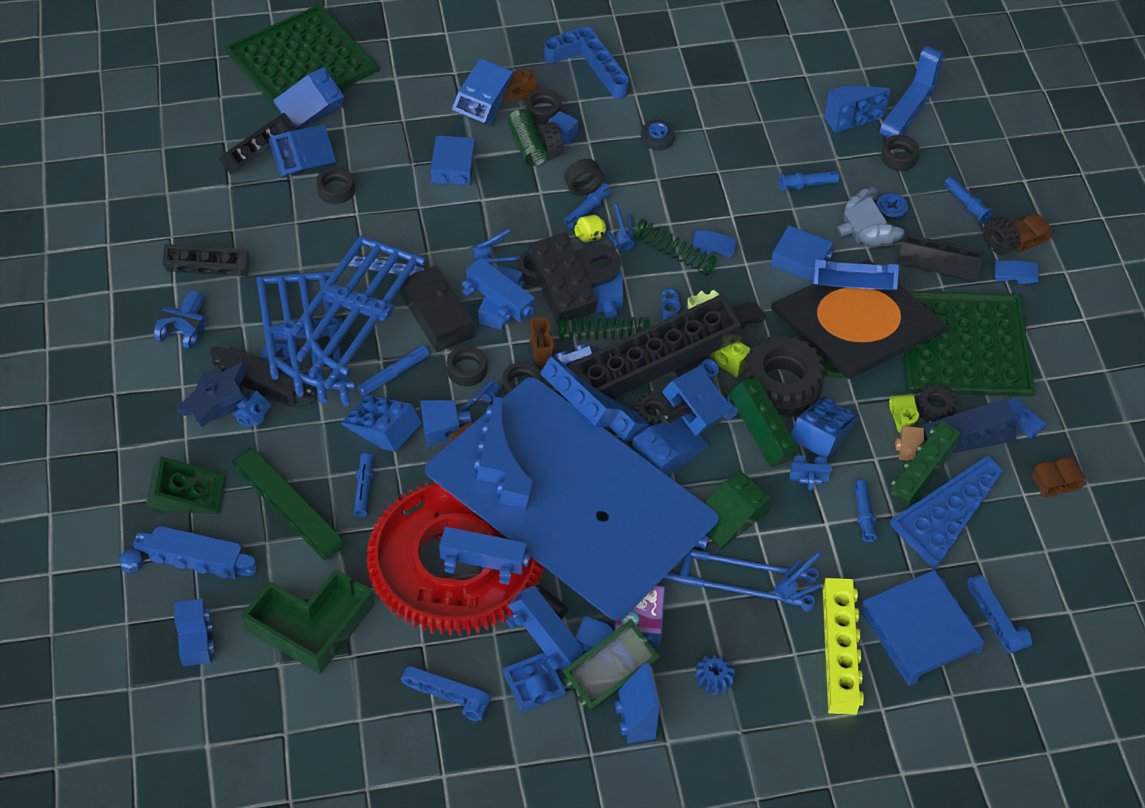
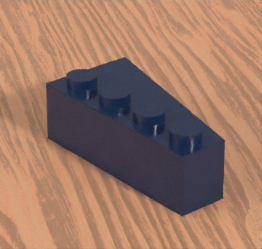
M1006 398L923 425L926 441L930 437L928 435L935 425L938 426L941 421L960 431L961 442L952 453L1016 441L1015 417Z

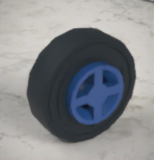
M664 120L648 121L641 129V141L646 147L653 150L667 149L675 140V129Z

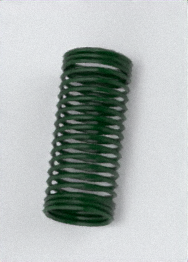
M526 109L512 112L507 120L525 164L536 166L543 163L548 156V152L531 113Z

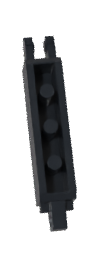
M218 346L210 350L213 364L221 368L222 372L240 362L246 365L247 371L240 386L251 391H257L262 396L287 407L295 406L298 401L310 405L317 396L316 390L303 383V396H297L293 378L278 369L279 378L274 380L270 374L269 362L261 357H255L242 349H236L232 346L229 350Z

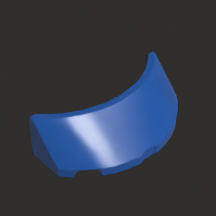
M815 260L814 285L897 290L899 265H869Z

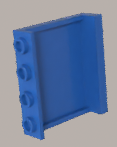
M935 570L863 601L861 614L908 686L916 684L920 675L967 654L975 652L977 656L980 655L985 643L982 634L975 630L971 624L970 617L962 611L957 598L951 595L944 579L939 577Z

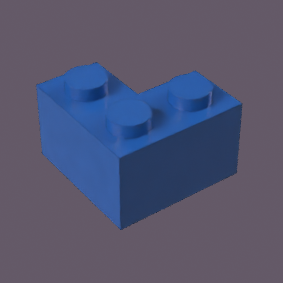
M203 599L174 602V620L178 632L179 657L182 666L211 663V654L215 653L213 639H210V633H213L214 629L213 621L210 619L209 607L204 606Z

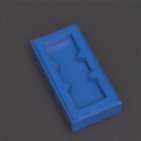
M1016 397L1008 402L1015 417V426L1027 437L1032 439L1045 429L1047 424Z

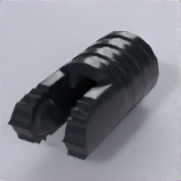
M535 585L540 594L544 595V599L562 620L567 614L568 606L541 585Z

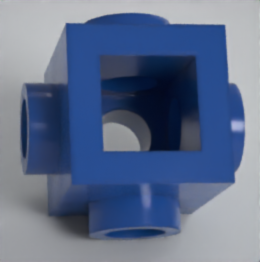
M253 391L245 394V398L239 401L232 414L240 424L246 427L259 425L265 419V413L271 404L259 392Z

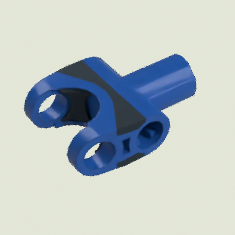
M191 290L185 296L179 309L165 306L155 326V340L162 342L173 333L185 334L183 346L192 349L201 338L207 324V317L198 314L205 301L204 296L197 291Z

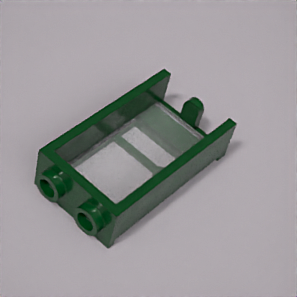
M630 619L562 670L566 675L563 680L571 690L576 688L580 694L577 699L585 709L589 707L592 711H595L596 708L614 696L644 663H649L650 667H652L662 659L633 620Z

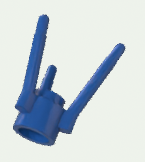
M615 204L621 231L616 234V240L607 228L605 234L611 240L615 249L619 248L620 251H628L635 244L632 217L630 213L627 215V231L619 206Z
M507 229L489 240L472 247L471 250L475 261L480 258L488 263L518 260L520 256L489 258L492 255L490 247L502 242V237L510 233L511 230Z
M487 381L484 387L458 412L466 411L480 398L486 403L494 402L495 397H500L501 387L494 381Z
M819 552L814 554L794 573L802 562L801 559H798L784 577L775 584L774 590L782 600L787 601L790 599L793 602L798 597L821 587L820 584H816L797 592L799 586L795 581L820 556Z

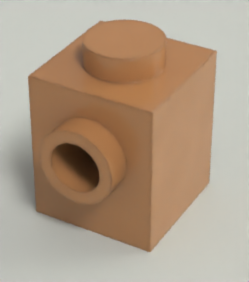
M902 426L899 438H896L895 451H899V460L908 461L909 459H914L917 455L916 450L918 446L924 442V428Z

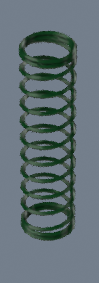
M642 219L636 225L633 236L639 241L644 239L645 244L650 243L651 247H657L658 251L664 250L665 255L671 253L672 258L677 257L679 262L684 261L687 266L691 264L692 269L698 268L699 273L703 272L705 276L709 275L714 269L717 262L716 256L711 255L706 261L703 271H700L699 267L705 260L707 251L702 254L698 266L693 267V262L699 255L700 248H697L694 252L691 262L686 264V258L692 252L693 244L688 247L684 259L679 260V255L687 244L686 241H683L678 255L674 257L672 252L677 247L680 237L675 239L671 251L666 253L665 249L670 244L673 233L666 239L664 248L659 249V244L663 241L666 230L662 231L657 245L653 246L652 241L658 235L659 226L653 231L651 240L646 242L645 238L651 232L653 223H650L647 227V220ZM643 222H644L643 228H642L641 232L639 233V230H640V228H641V226H642V224H643Z
M608 317L604 332L601 318L598 319L597 329L595 328L594 319L591 318L588 331L586 320L582 318L579 334L576 318H574L572 323V331L570 330L569 320L566 318L564 322V319L560 318L559 338L560 341H563L565 338L566 322L571 341L576 322L578 340L580 341L583 321L587 340L590 337L591 321L593 323L595 340L598 339L600 321L604 340L606 339L608 320L612 340L615 335L616 320L618 322L620 339L623 338L624 321H626L628 337L631 336L633 320L636 333L640 332L641 319L644 330L650 327L649 317H640L637 329L636 319L632 317L629 329L626 317L623 318L622 327H620L619 319L616 317L612 330L611 320Z

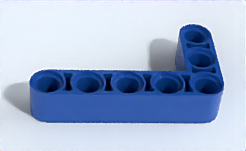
M580 27L545 40L544 60L546 62L557 63L582 54L614 98L623 99L628 95V76L591 28Z
M927 45L924 47L919 58L915 79L883 122L880 129L881 135L891 137L905 133L936 88L944 52Z

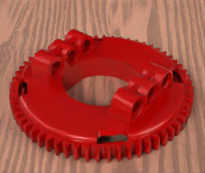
M435 481L430 486L426 482L425 488L422 489L417 485V491L415 492L409 489V495L402 494L401 501L395 499V506L389 504L388 511L384 510L383 517H378V524H374V531L371 532V539H369V547L367 549V566L370 580H372V587H375V593L380 594V601H385L386 608L391 606L392 614L397 612L398 619L405 616L406 624L413 620V627L416 628L421 624L422 631L428 626L432 634L435 629H439L440 635L444 633V630H448L449 636H452L453 630H457L459 636H461L462 630H466L468 635H470L472 628H475L476 632L480 633L481 626L489 630V623L497 627L498 619L505 623V615L508 617L513 615V612L507 605L521 590L539 585V578H542V570H544V566L530 556L528 567L524 566L522 575L511 573L509 585L500 583V570L485 568L480 574L468 580L440 578L430 574L422 565L419 559L425 544L431 538L442 539L445 527L508 539ZM421 499H423V507L414 511L409 516L403 515L402 511L404 509L405 511H408L415 505L421 503Z

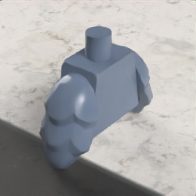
M876 187L865 188L856 196L851 197L845 206L844 224L837 226V232L840 237L851 234L855 242H862L872 247L890 245L893 242H897L903 239L905 231L893 225H887L886 220L873 201L878 194V188Z

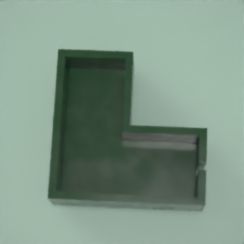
M335 569L308 603L269 581L244 611L241 618L244 630L320 674L375 605L373 590L357 581L353 584L352 578Z

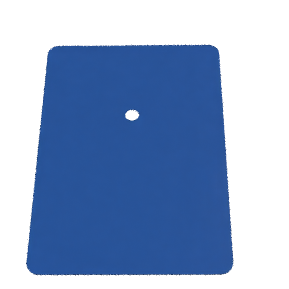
M526 378L503 398L502 424L509 449L524 473L528 477L533 478L526 509L500 504L501 494H497L498 484L476 479L478 470L474 469L476 457H481L482 452H478L480 439H485L486 435L482 434L484 421L489 422L490 419L486 417V413L425 465V473L428 477L509 540L527 543V552L530 553L532 558L613 620L624 619L719 520L718 514L603 427L594 426L571 403L536 378ZM604 511L609 515V519L605 522L599 521L596 518V513Z

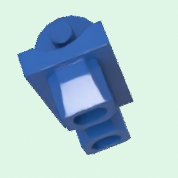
M796 455L794 462L791 464L789 480H797L799 483L807 484V490H812L813 484L829 483L832 465H828L826 457H817L814 464L806 463L805 456Z

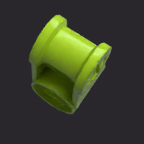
M913 394L890 396V412L893 415L898 432H901L902 426L916 427L915 422L918 421L919 413Z

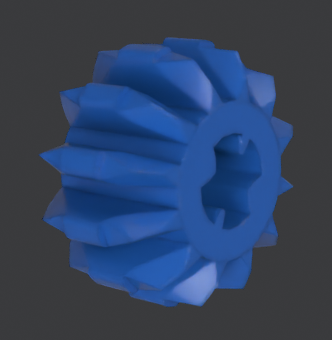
M715 654L712 655L711 659L704 656L702 662H698L695 680H698L697 685L699 688L705 687L706 694L710 690L714 692L715 696L719 690L726 693L728 687L733 685L735 670L732 669L731 661L725 662L724 655L720 659H716Z

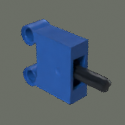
M705 359L697 368L672 380L662 391L673 406L660 415L662 424L669 425L682 418L694 435L697 436L725 419H733L739 413L730 396L725 399L711 381L719 372V367L713 360Z

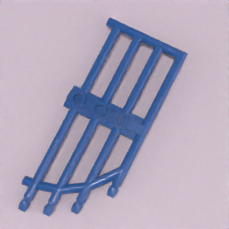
M360 235L291 330V334L297 336L304 327L307 339L298 352L296 359L301 362L311 349L318 357L309 370L308 375L312 378L315 377L324 364L332 368L333 371L324 384L326 389H330L341 374L348 377L351 369L346 366L377 321L385 322L394 309V305L390 304V302L417 264L424 266L427 259ZM362 245L373 248L346 287L335 285ZM381 251L391 254L364 293L353 291ZM398 258L408 260L409 262L382 300L372 298V295ZM325 300L333 303L316 329L313 330L311 316L321 302ZM344 307L352 310L328 345L322 350L317 340L339 309ZM358 315L370 316L339 363L330 358V355Z
M325 271L256 277L271 377L274 380L278 379V369L293 378L297 396H303V383L317 387L318 398L321 404L327 403L326 388L324 387L326 380H324L322 368L315 378L301 373L300 363L296 359L298 354L296 339L306 338L304 327L297 336L291 334V330L297 322L292 321L286 283L299 282L303 311L305 312L311 303L307 281L319 280L320 288H322L333 272ZM266 284H278L284 323H271ZM323 300L326 315L332 303ZM313 315L311 316L313 330H315L321 320H315ZM334 317L320 337L328 336L331 340L342 325L341 318ZM287 340L291 366L276 356L274 341ZM339 344L332 352L333 359L338 363L342 358ZM311 349L312 363L314 364L318 357ZM341 374L330 389L339 390L343 406L347 407L350 404L348 390H354V382L346 381V377Z

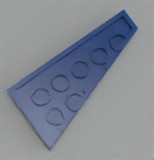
M987 455L891 519L889 525L933 570H936L993 488L1003 470Z

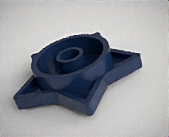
M240 362L221 373L204 372L195 391L176 408L178 413L182 416L195 415L197 422L202 427L209 421L217 420L228 414L241 399L245 398L240 383L247 371L246 365Z

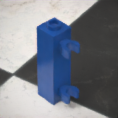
M478 259L466 269L467 280L462 283V286L465 287L462 292L469 297L477 289L500 307L498 313L501 315L498 317V320L503 324L507 323L511 317L522 322L534 313L535 297L484 259Z
M445 527L439 545L440 558L445 559V572L454 573L457 562L500 570L499 576L501 578L499 582L508 585L511 573L522 575L524 566L528 567L530 561V553L527 552V543L449 527Z
M535 586L521 590L507 605L514 613L507 620L508 625L512 629L517 625L519 627L523 625L548 656L541 664L546 673L551 668L553 670H561L568 667L584 653V648Z

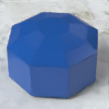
M136 550L124 551L119 557L122 570L125 572L133 573L139 571L143 565L141 555Z

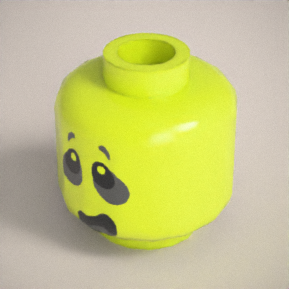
M589 215L579 218L574 230L576 236L582 242H592L602 238L606 231V226L599 216Z

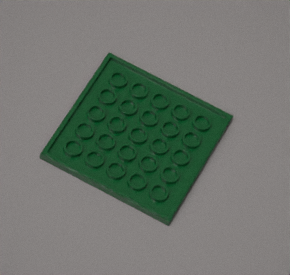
M320 4L224 47L228 56L280 115L281 113L273 103V100L308 74L323 67L339 90L379 72V66Z
M908 291L946 323L948 329L946 332L903 352L907 393H920L924 387L927 388V385L934 387V384H938V387L944 385L946 390L949 388L951 393L957 395L1034 397L1035 389L1020 294Z

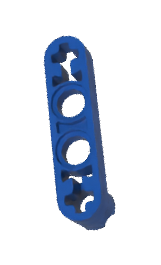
M981 574L969 577L967 579L969 591L1005 651L1011 654L1032 646L1031 634L1028 629L1024 627L1014 628Z
M406 667L401 676L402 683L408 687L465 706L462 713L472 721H482L491 697L481 690L414 667Z

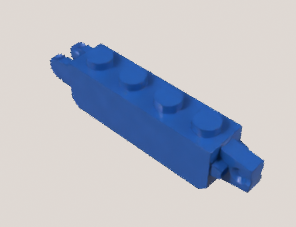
M162 526L155 528L152 534L137 533L133 542L134 549L147 553L149 559L158 564L167 563L180 569L189 568L202 574H215L224 579H236L237 575L251 577L257 573L255 559L253 556L242 554L238 543Z

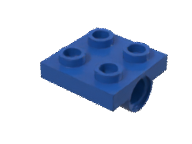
M545 652L503 668V675L521 712L565 695V689L556 671L551 668L546 673L541 666L548 658Z

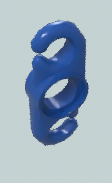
M667 288L662 292V321L680 313V296L672 288ZM670 293L673 294L674 297L667 298L665 297V295ZM668 306H673L677 310L669 312L665 308Z

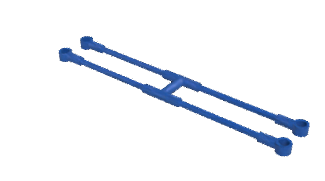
M692 549L683 558L680 574L669 572L663 578L665 581L702 588L706 586L784 601L777 594L704 581L702 578L689 576L692 558L706 561L708 559L784 574L789 569L709 554L710 552ZM808 568L798 578L805 579L809 584H814L818 581L819 571L815 568ZM804 595L803 597H798L793 602L788 599L784 603L801 606L803 610L811 611L814 608L815 599L811 595Z

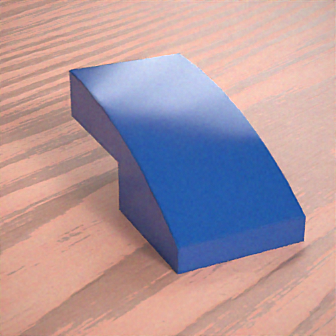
M696 230L693 235L692 244L693 249L700 248V252L704 253L707 251V255L714 251L731 258L734 255L737 239L715 232Z
M995 261L996 282L1017 279L1018 284L1039 282V265L1026 261Z

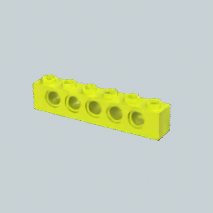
M825 578L823 586L828 713L857 715L859 706H863L864 702L863 691H859V684H862V670H858V663L861 662V649H857V643L860 641V629H856L855 623L859 619V610L854 605V602H857L858 591L857 588H853V579ZM840 664L847 665L848 668H844ZM841 685H846L850 689H844Z

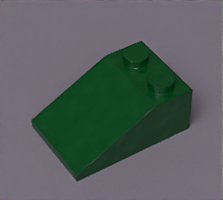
M161 456L152 470L146 507L174 513L218 514L225 474Z
M739 470L727 479L705 502L719 517L717 524L706 535H709L708 538L720 549H723L769 513L771 497Z

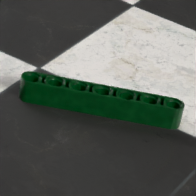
M249 448L232 460L238 473L323 560H328L344 548V543L340 536L253 448Z

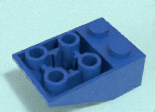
M480 58L460 88L452 110L493 126L514 72Z
M845 85L829 90L824 118L835 133L885 117L890 89Z
M325 124L271 136L268 140L280 178L336 162Z
M372 395L364 397L341 422L344 427L377 447L396 452L422 423L412 404Z
M822 397L797 418L791 436L796 443L822 457L829 458L837 450L860 417L854 414L852 410L837 405L832 399Z

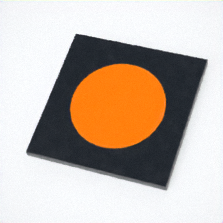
M870 259L858 263L876 265ZM812 284L771 303V309L847 379L946 332L948 329L946 323L899 284L897 285V290L859 289Z

